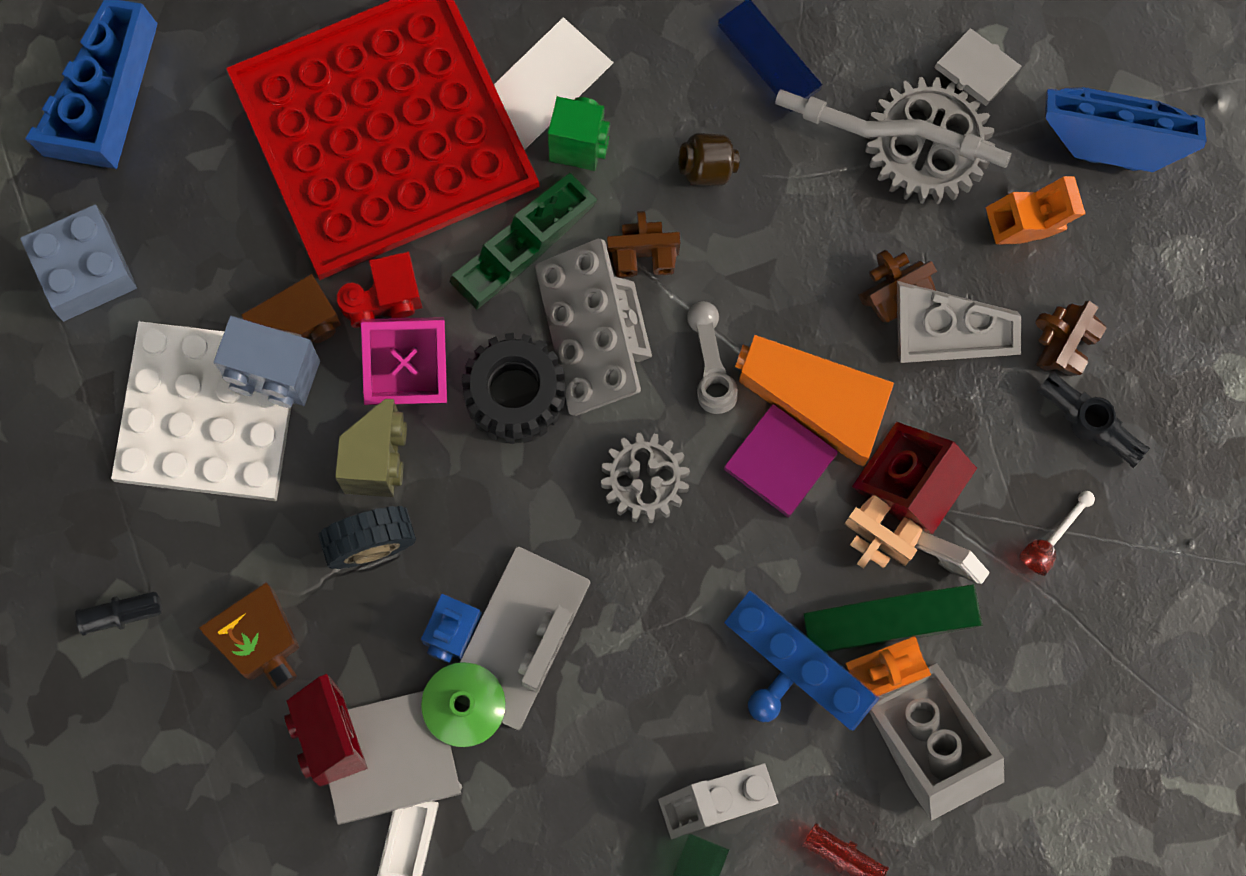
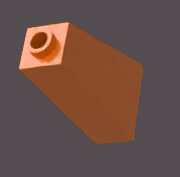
M754 335L750 347L742 345L735 368L742 370L739 382L771 405H776L855 464L864 467L873 448L894 382Z

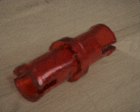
M817 823L814 824L802 845L803 848L809 849L835 865L833 870L840 874L842 871H845L851 876H885L889 870L888 866H884L856 849L858 844L850 840L849 843H846L820 827Z

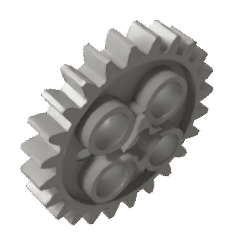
M919 77L915 89L907 81H904L901 87V94L891 88L887 95L888 101L879 99L876 106L878 112H872L869 121L911 120L913 118L909 112L916 110L924 113L927 117L926 122L933 123L937 111H943L944 117L940 127L946 129L948 125L958 126L963 131L964 136L967 133L983 138V143L995 147L994 143L986 141L992 137L994 128L983 127L990 117L989 113L977 114L976 112L981 102L976 100L968 103L966 99L969 93L965 90L959 95L954 93L955 83L953 81L946 89L941 88L939 77L935 78L931 87H927L923 77ZM917 135L866 137L873 141L867 143L865 153L876 154L870 161V168L881 166L883 168L878 176V180L883 181L890 177L893 181L889 191L893 192L900 186L905 188V200L913 192L918 193L920 204L924 203L928 194H932L936 204H940L944 192L952 200H955L959 194L958 187L968 193L973 186L971 180L979 182L984 175L980 168L987 169L990 162L977 157L974 161L959 155L958 150L933 141L923 168L918 171L915 169V164L925 143V138ZM906 145L913 151V155L903 156L896 151L895 146ZM936 159L944 160L950 169L947 171L938 170L934 167L932 161Z

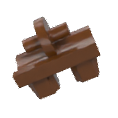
M637 211V223L622 224V235L607 236V250L609 258L612 260L616 277L636 276L638 272L637 258L652 257L653 274H674L676 256L679 255L680 232L662 233V222H646L645 211Z
M884 250L877 254L879 266L869 271V275L874 282L883 277H886V279L858 294L863 305L872 306L882 322H889L897 318V281L936 291L930 275L936 273L937 270L932 261H928L925 264L922 261H917L900 271L899 268L909 263L907 255L902 253L893 258L887 250Z
M1085 301L1084 305L1069 304L1066 309L1057 306L1052 315L1047 313L1039 314L1035 324L1043 333L1038 341L1046 347L1036 365L1044 371L1058 370L1069 376L1081 375L1088 363V357L1076 349L1080 340L1087 345L1096 344L1102 338L1107 328L1094 315L1098 307L1091 301Z

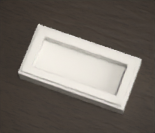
M425 802L392 812L377 876H422L439 806L438 802Z

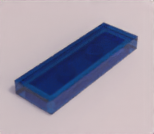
M745 0L719 19L718 26L776 95L782 89L809 99L822 89V83L751 0Z

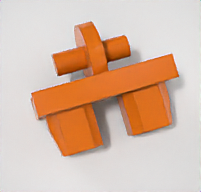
M915 636L844 664L848 672L877 696L931 676Z

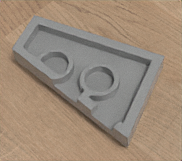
M897 281L898 359L900 363L1021 355V315L1018 311Z

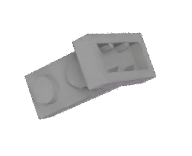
M765 763L710 781L705 780L692 784L658 799L671 840L779 804Z

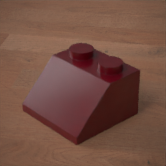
M896 422L852 487L867 499L873 495L877 496L891 507L888 511L889 514L900 521L904 517L919 525L923 529L922 531L933 535L977 470V467L954 441Z
M328 674L319 676L286 700L290 713L284 715L285 723L291 738H299L303 753L298 754L297 758L306 779L312 777V780L321 787L368 769L342 691Z

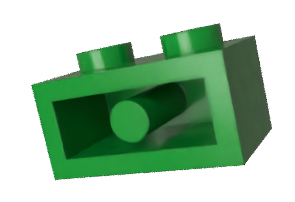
M556 97L548 130L549 162L592 171L596 170L598 158L606 159L610 136H608L610 122L604 121V106L598 105L595 100L586 97H576L574 100Z

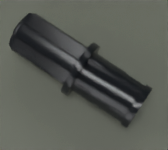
M150 592L119 600L118 597H112L109 603L77 609L75 611L77 627L82 636L116 626L122 630L125 628V624L159 616L162 613V603L157 592Z

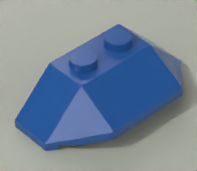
M1084 87L1064 88L1061 90L1048 89L1046 93V120L1074 158L1084 159L1090 163L1111 164L1132 171L1155 172L1203 149L1207 142L1205 118L1197 115L1190 116L1183 110L1160 101Z

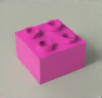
M444 317L361 320L364 405H378L384 399H394L395 404L447 403Z

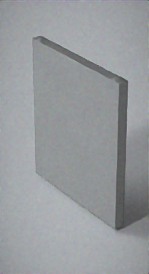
M424 691L348 709L368 769L329 783L335 809L334 818L338 825L462 794V785L458 780L451 745L436 738L424 721L421 708Z

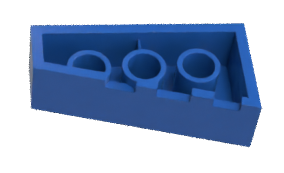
M103 0L80 41L83 45L75 60L68 62L62 73L65 78L54 97L49 96L42 108L45 112L36 128L32 127L25 138L42 156L117 169L158 25L143 4L123 0Z

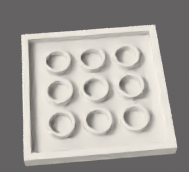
M139 321L111 479L119 483L277 501L291 408L282 407L268 401L269 396L254 391L252 396H246L229 389L230 384L222 378L221 373L213 363L224 331Z

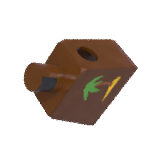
M267 582L199 627L202 633L248 680L252 681L265 673L275 690H279L297 677L285 658L297 651L299 645L275 591Z

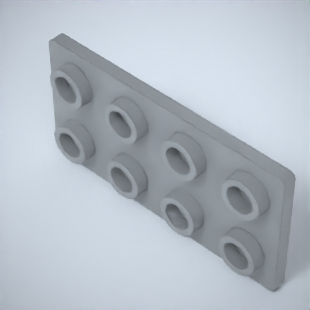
M595 239L537 263L535 269L553 347L558 357L559 366H562L564 371L565 398L569 414L578 416L639 393L641 387L635 362L651 358L652 353L634 281L614 277L605 240Z
M521 547L515 549L460 663L466 662L480 665L498 679L503 688L506 701L502 724L515 730L522 728L590 586L589 579ZM460 696L455 700L462 705L470 707V700L466 696Z

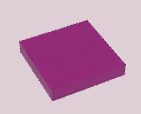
M772 404L725 465L724 470L789 518L837 456L838 451L776 405Z

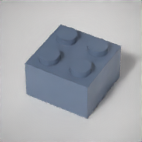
M96 204L20 238L52 310L63 322L137 289L109 224Z
M230 316L213 363L221 373L222 378L230 384L229 389L246 396H252L254 391L269 396L268 401L282 407L291 408L293 403L305 407L320 359L309 339Z

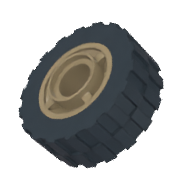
M390 506L362 512L335 522L318 533L329 569L350 568L378 561L407 549L415 544L416 541L407 508H403V506Z

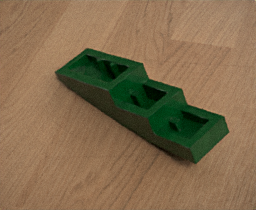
M571 173L567 174L516 213L512 223L483 244L481 252L454 272L449 282L476 310L479 309L557 242L596 204L598 199Z
M974 584L888 597L804 613L808 638L826 653L854 647L863 648L894 641H903L914 636L918 639L983 626Z

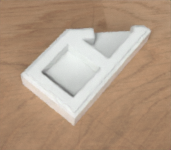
M924 531L921 532L915 545L916 549L936 556L940 560L938 564L953 574L977 584L984 582L990 572L970 550Z

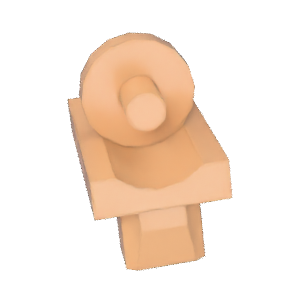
M875 495L869 498L860 509L855 507L845 522L847 527L871 543L869 544L856 535L850 544L863 554L857 565L864 569L871 559L884 568L891 558L880 552L879 548L903 566H906L917 552V549L914 547L923 529L905 517L894 533L881 525V521L891 507Z

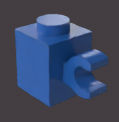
M441 594L421 638L423 644L429 647L427 654L447 663H450L452 657L461 660L482 617L481 611Z

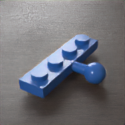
M752 591L747 593L724 622L781 671L767 689L755 691L748 700V711L759 722H770L779 715L781 710L780 699L793 683L797 684L852 731L856 729L880 699Z

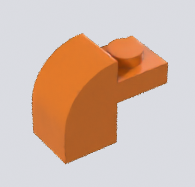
M1063 176L1036 192H1012L985 207L995 244H1021L1044 239L1067 230L1066 224L1085 215L1076 179L1072 176Z

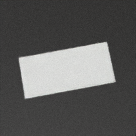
M564 17L494 84L524 150L550 126L557 96L574 100L585 92L614 63Z

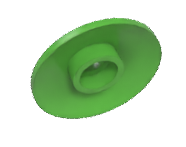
M462 662L448 665L432 676L424 689L421 708L426 726L436 738L452 746L470 747L486 741L497 731L504 718L506 701L501 684L490 671L477 664ZM460 696H466L470 700V707L465 712L457 711L454 705L455 700Z

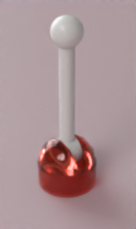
M1083 491L1079 494L1077 505L1048 540H1034L1024 548L1019 556L1021 561L1030 570L1042 576H1045L1051 570L1057 559L1056 550L1053 546L1082 510L1093 505L1095 501L1093 493Z

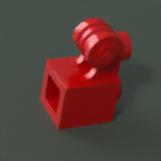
M409 251L369 260L374 279L373 285L369 290L364 292L359 284L347 283L337 293V303L340 310L351 321L353 328H361L362 319H375V317L381 315L383 317L391 315V318H406L413 315L416 309L423 308Z

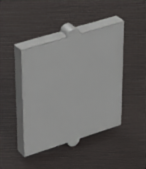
M970 28L936 63L934 68L957 84V89L965 90L987 106L1020 70L1021 65L1002 52L999 45L991 44Z

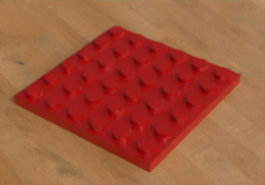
M390 0L226 68L319 280L540 187L534 169L454 0Z

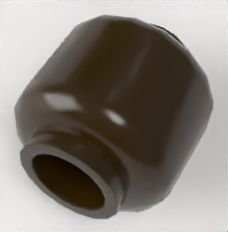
M696 133L688 139L687 143H682L678 156L679 171L693 185L723 186L728 183L732 173H737L739 169V151L733 149L731 140L725 135Z

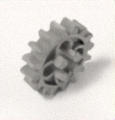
M637 433L634 444H630L626 438L621 439V452L612 448L608 451V456L613 461V464H602V472L610 475V477L601 480V488L612 489L606 496L607 503L618 501L620 504L617 514L620 516L627 509L632 511V522H637L640 514H646L648 522L653 523L655 512L658 511L665 518L669 517V504L676 507L682 505V499L677 495V492H688L689 484L680 481V479L689 476L690 473L689 468L679 467L685 455L683 452L674 455L671 453L673 447L671 440L663 446L659 445L658 434L655 433L651 437L650 442H644L641 433ZM640 452L646 453L650 458L647 464V473L653 477L651 479L650 493L656 497V500L651 504L643 503L640 498L643 493V482L637 479L640 473V462L634 458ZM668 469L672 472L673 478L669 481H663L657 474L660 470ZM621 475H627L633 482L630 486L623 487L618 484L617 479Z

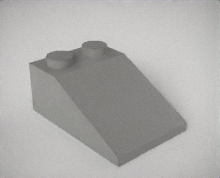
M937 663L928 667L931 676L878 696L880 699L869 711L910 790L931 821L1004 783V757Z

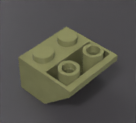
M384 399L339 436L335 478L344 494L394 497V487L402 485L403 462L400 461L398 446H405L407 422L403 421V412H398L394 399Z

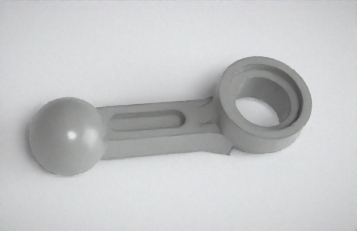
M699 301L693 304L687 313L689 326L698 332L704 363V378L701 379L697 387L698 402L705 411L713 414H722L735 406L738 399L737 384L732 377L726 374V370L720 360L714 331L719 321L718 310L710 302ZM716 383L723 384L729 389L722 397H712L707 394L706 390L709 386Z

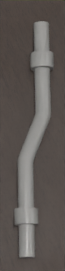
M782 89L778 92L775 104L803 114V119L816 124L822 121L862 137L917 135L958 150L959 155L973 161L977 157L1004 168L1007 167L1012 154L983 143V138L967 133L964 136L921 119L865 121L826 106V101L812 96L806 99Z

